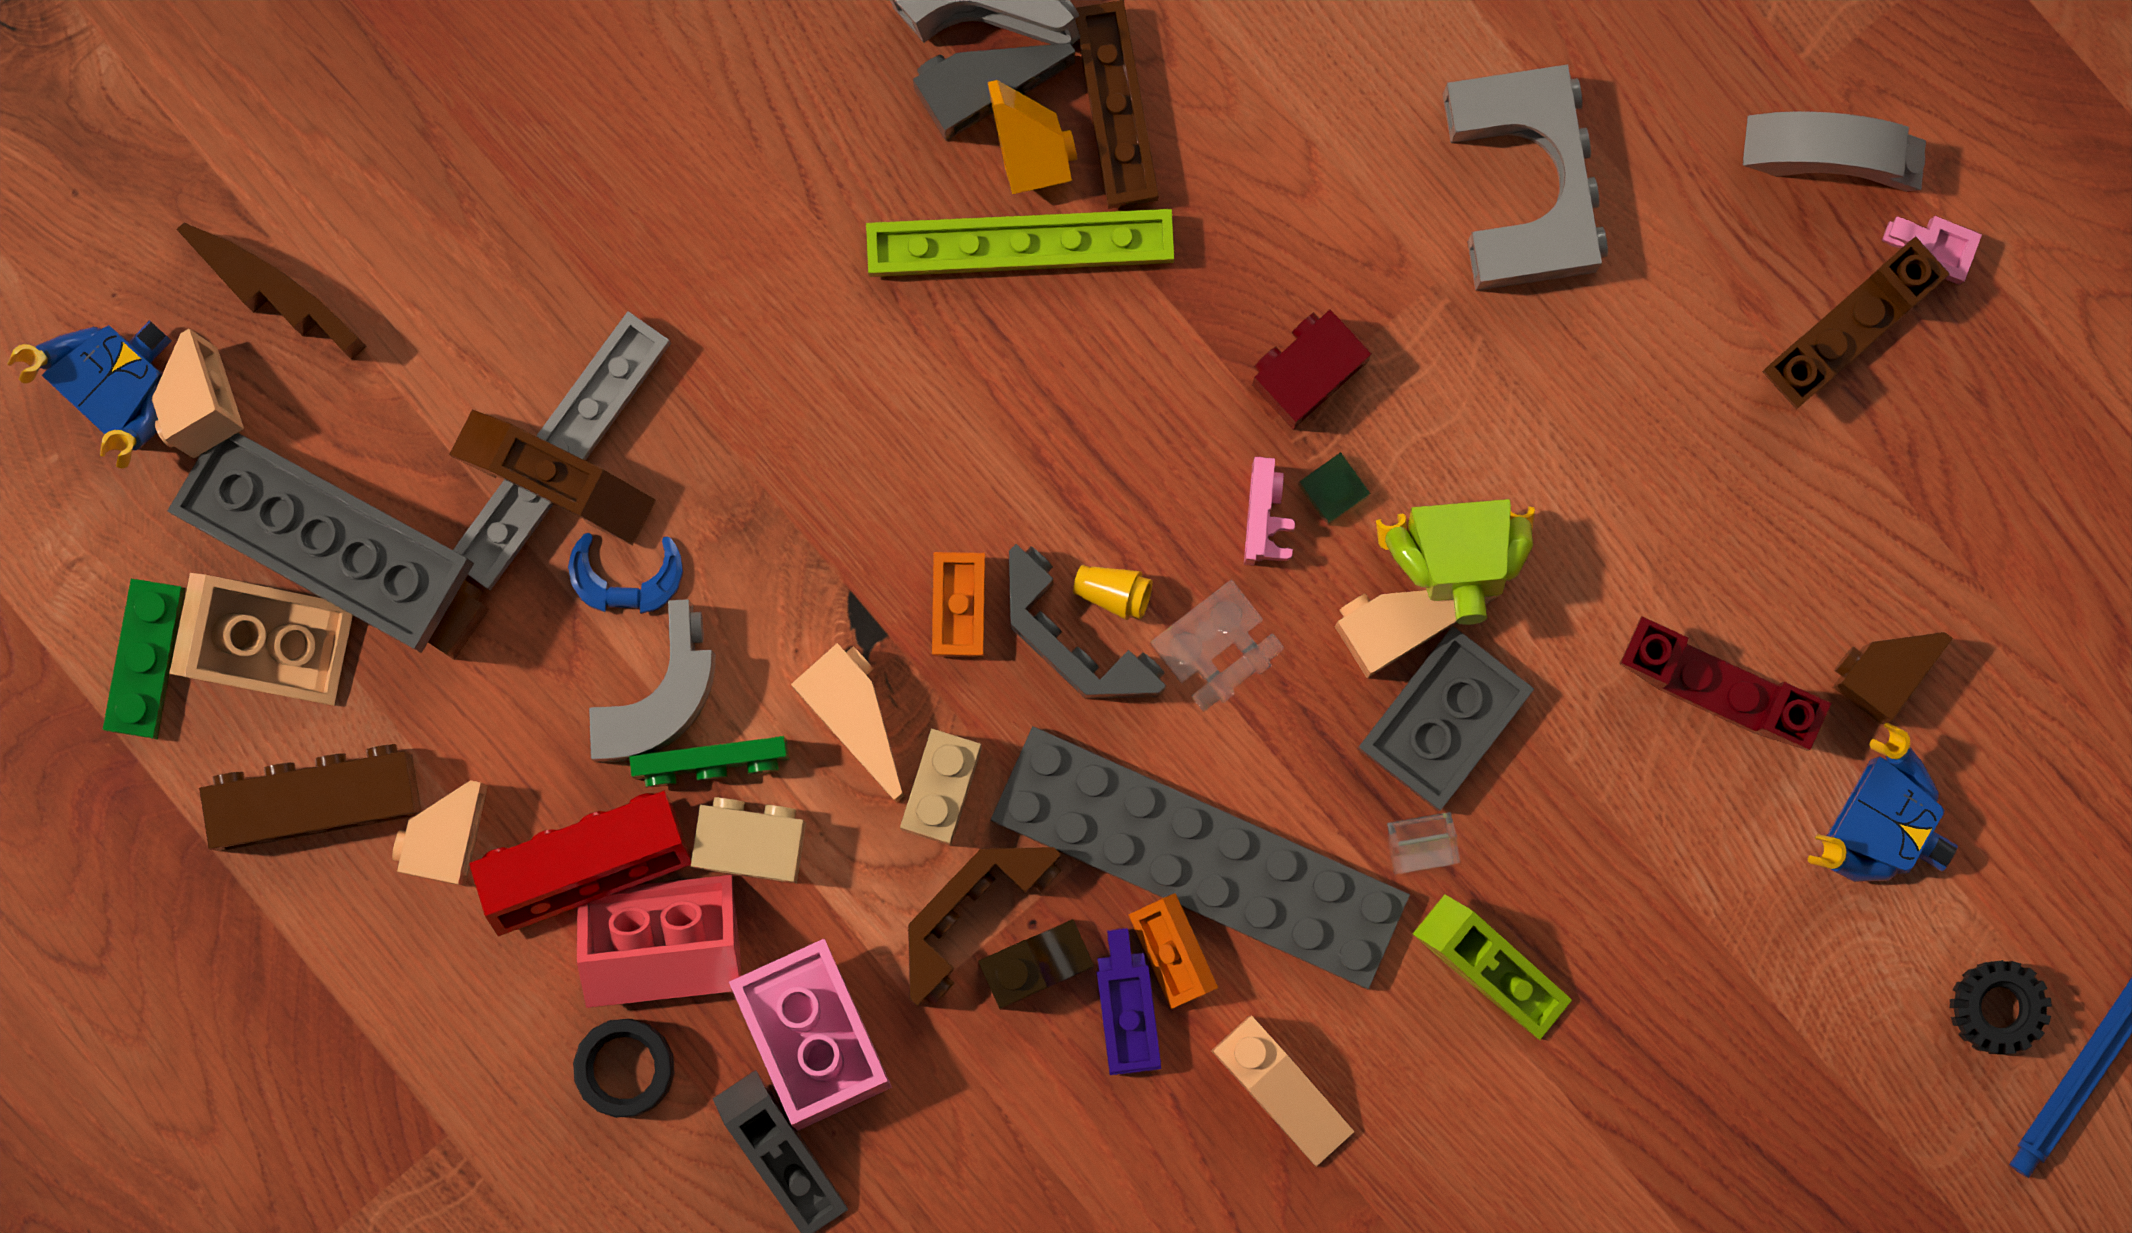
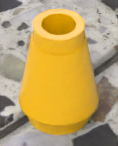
M1081 565L1074 581L1073 594L1082 596V598L1125 620H1128L1130 617L1141 619L1145 614L1151 597L1153 581L1142 577L1141 571Z

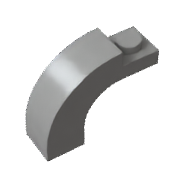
M1801 111L1749 115L1747 118L1743 166L1776 177L1804 173L1850 175L1869 179L1905 192L1916 191L1922 188L1926 140L1909 135L1908 126L1858 115Z
M689 599L668 600L670 661L667 673L658 688L651 695L634 704L589 708L591 760L596 763L629 761V756L655 753L678 739L693 724L702 711L713 684L716 655L712 650L695 651V643H703L704 640L702 612H693V604Z

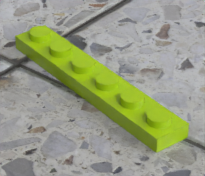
M1172 209L866 223L869 277L1174 263Z

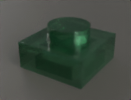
M1341 452L1298 483L1327 525L1371 494Z

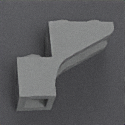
M890 0L893 9L923 43L949 26L968 21L988 23L1051 45L1064 43L1072 45L1081 38L1075 19L1079 17V13L1070 0Z

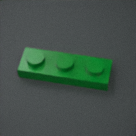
M131 578L102 730L158 739L185 588Z
M784 736L635 755L629 756L632 778L636 780L645 779V787L652 788L676 784L675 775L696 772L697 781H706L728 777L727 768L747 766L748 774L778 771V762L789 760L787 739Z

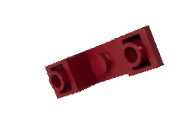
M1643 616L1640 617L1619 663L1620 665L1658 690L1751 733L1807 751L1811 750L1831 706L1830 702L1786 682L1778 685L1687 644L1689 637Z

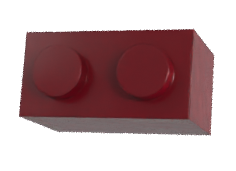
M1331 309L1321 318L1314 312L1310 314L1292 331L1296 340L1283 352L1277 346L1274 347L1254 366L1259 373L1254 377L1252 386L1293 430L1364 367L1372 355Z

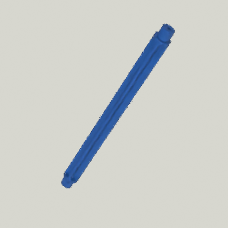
M2132 977L2017 1146L2020 1149L2009 1166L2021 1175L2029 1178L2040 1162L2044 1163L2131 1036Z

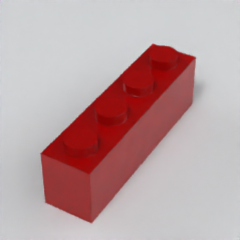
M664 790L656 794L645 793L631 799L628 804L607 812L597 811L584 816L580 822L562 829L541 831L534 835L531 840L510 848L501 847L487 852L481 859L470 862L469 866L484 915L499 937L691 865L692 860L676 812Z

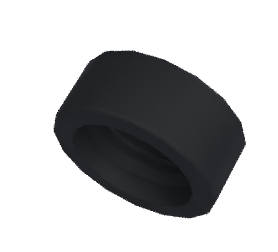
M634 1019L609 1020L593 1028L580 1042L573 1061L574 1082L583 1100L597 1112L615 1118L639 1116L655 1108L669 1092L675 1074L674 1056L665 1037L651 1025ZM629 1037L639 1040L649 1049L654 1059L655 1073L651 1084L643 1093L634 1098L618 1099L609 1096L599 1087L594 1077L593 1064L598 1051L605 1043L615 1038Z

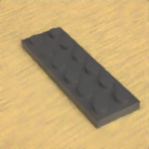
M239 433L234 434L199 456L167 510L184 522L420 653L423 652L474 565L468 558Z

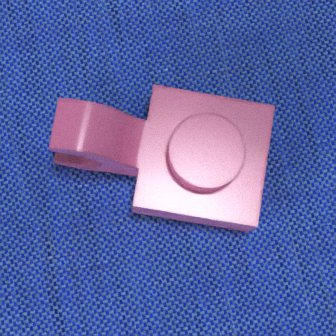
M1937 216L1929 220L1927 228L1900 217H1895L1894 222H1888L1882 238L1883 242L1897 248H1902L1916 236L1950 273L1945 278L1946 280L1959 285L1965 282L1982 234Z

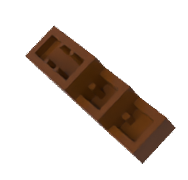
M183 223L177 228V231L253 313L269 300L302 336L318 323L351 360L367 347L319 299L276 267L230 241L187 223Z

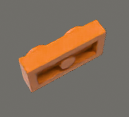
M933 552L932 656L984 657L985 553Z
M1176 893L1128 914L1170 1009L1218 988Z

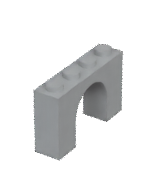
M1568 64L1447 83L1443 92V100L1451 143L1504 135L1520 136L1535 142L1548 153L1556 166L1559 176V195L1556 205L1543 217L1526 224L1471 233L1467 243L1475 291L1596 273L1602 264L1601 258L1608 255L1607 238L1604 228L1596 227L1593 208L1599 207L1598 186L1595 177L1587 178L1584 159L1591 157L1590 139L1587 128H1579L1576 109L1582 108V92L1578 78L1570 79Z

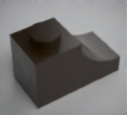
M1073 919L978 961L999 1009H1003L1094 967Z

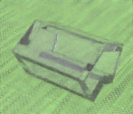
M1451 812L1387 823L1388 844L1394 875L1460 863L1457 834Z

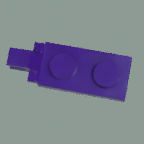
M1128 928L1107 930L1110 957L1098 958L1099 971H1097L1109 1074L1117 1075L1161 1069L1149 966L1145 965L1144 953L1131 954Z

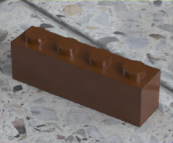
M390 744L366 749L367 758L347 761L345 753L315 758L316 767L296 770L295 763L292 762L264 767L265 776L245 779L244 772H231L213 776L214 785L199 788L208 848L215 851H225L415 817L422 811L413 756L406 751L398 752L397 745Z

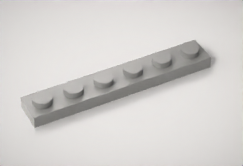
M627 311L536 437L586 461L668 349L671 342ZM504 480L453 549V551L474 563L468 575L491 591L554 504Z

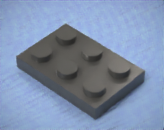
M1452 626L1357 749L1439 812L1530 696L1534 688Z

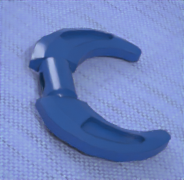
M585 533L572 549L568 564L570 582L581 600L591 608L606 613L607 605L608 607L621 608L640 607V614L658 610L666 605L668 600L679 589L683 575L682 558L677 546L668 536L662 539L665 556L663 565L655 576L642 583L641 590L628 587L608 588V582L601 579L592 570L589 563V549L593 542V536L590 533Z

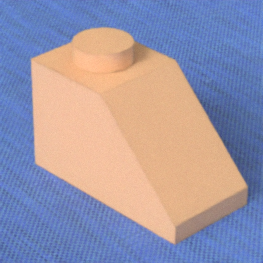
M191 329L185 330L178 338L152 397V402L158 420L155 421V428L162 441L169 447L175 446L194 459L243 430L244 427L218 348Z
M470 780L408 820L406 831L399 830L394 843L392 858L394 861H399L397 872L466 886L470 868L469 863L472 859L488 786L481 782Z

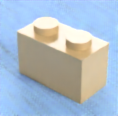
M931 728L900 825L902 831L949 846L952 845L982 750L980 743Z
M714 797L713 806L700 805L691 867L797 884L806 822L801 819H795L796 809L765 805L764 814L744 811V801Z

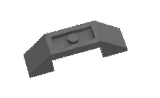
M1015 544L1009 550L1011 629L1085 699L1158 697L1166 687L1160 680L1165 672L1146 653L1142 652L1136 657L1128 650L1099 679L1094 674L1099 666L1078 646L1070 652L1056 639L1062 631L1044 613L1039 611L1033 617L1028 612L1053 586V578L1048 574L1053 566L1032 546L1025 552Z

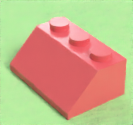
M732 875L635 885L579 906L577 914V966L586 1008L732 992L729 981L741 976V954Z

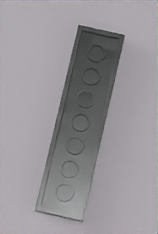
M1034 726L1031 728L990 820L1047 847H1054L1058 852L1161 898L1176 893L1182 907L1367 990L1372 983L1410 894Z

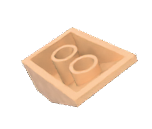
M190 573L169 674L334 706L353 615L323 598L205 574Z

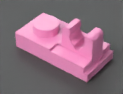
M1254 457L1252 463L1244 565L1254 566L1255 561L1262 560L1288 561L1292 557L1293 549L1279 548L1274 544V541L1268 539L1269 536H1273L1278 531L1293 532L1295 528V522L1292 519L1270 517L1271 503L1281 504L1284 474L1274 472V458Z

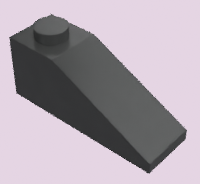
M1070 43L960 52L953 54L947 59L943 55H938L918 68L919 76L913 79L914 91L945 141H948L994 113L987 82L998 80L1024 95L1075 64V50Z
M756 1070L713 1098L724 1125L801 1233H814L848 1210L843 1199L799 1132L791 1125L786 1112Z

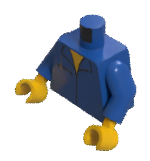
M150 320L130 341H127L110 325L104 328L94 326L60 335L36 347L28 344L19 345L13 350L7 365L11 366L15 362H25L30 366L21 372L18 379L25 384L31 383L35 379L39 368L46 370L42 376L105 434L102 438L100 456H105L109 450L121 451L117 457L116 467L124 469L130 464L132 450L136 451L157 433L155 421L158 420L152 397L163 373L152 362L172 340Z
M1889 723L1884 724V727L1888 729L1890 734L1888 742L1883 744L1872 739L1869 744L1871 749L1886 756L1887 760L1879 756L1869 761L1826 836L1819 834L1815 836V839L1822 841L1824 845L1822 856L1809 855L1807 858L1810 864L1829 868L1853 882L1888 881L1896 874L1909 873L1918 858L1938 870L1944 871L1958 848L1957 844L1934 832L1945 811L1937 803L1939 792L1923 762L1910 747L1908 733Z

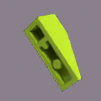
M1444 894L1413 933L1419 941L1445 964L1539 1040H1541L1572 1001L1571 998L1474 911Z

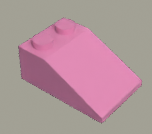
M825 939L729 981L789 1121L797 1131L892 1088Z

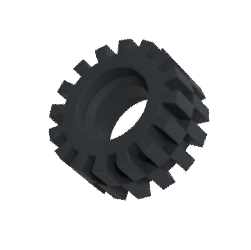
M2014 961L1984 962L1978 964L1974 969H1968L1962 975L1964 977L1963 980L1956 982L1953 991L1956 992L1955 998L1950 999L1949 1008H1954L1955 1017H1951L1953 1026H1958L1961 1030L1958 1035L1964 1041L1972 1043V1047L1976 1050L1989 1052L1988 1054H2015L2017 1051H2025L2032 1047L2031 1043L2034 1040H2040L2045 1034L2041 1030L2044 1025H2049L2051 1016L2047 1015V1007H2052L2051 998L2045 997L2044 990L2048 988L2044 981H2038L2034 977L2037 973L2031 968H2023L2021 963ZM1996 987L2010 990L2019 1002L2018 1017L2011 1025L2005 1028L1992 1026L1982 1014L1981 1005L1984 996L1988 991Z

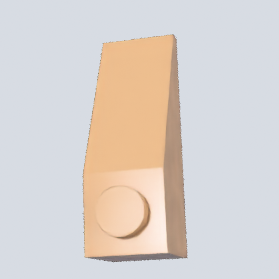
M1427 590L1381 594L1371 601L1366 594H1363L1340 609L1344 618L1339 620L1334 627L1366 678H1369L1457 622L1454 600L1433 601L1430 600ZM1498 596L1485 597V604L1495 600Z
M837 643L791 685L897 803L904 797L876 691L872 681L867 676L873 670V667L854 646L845 652Z
M1252 1015L1248 1016L1211 1050L1316 1167L1355 1132Z

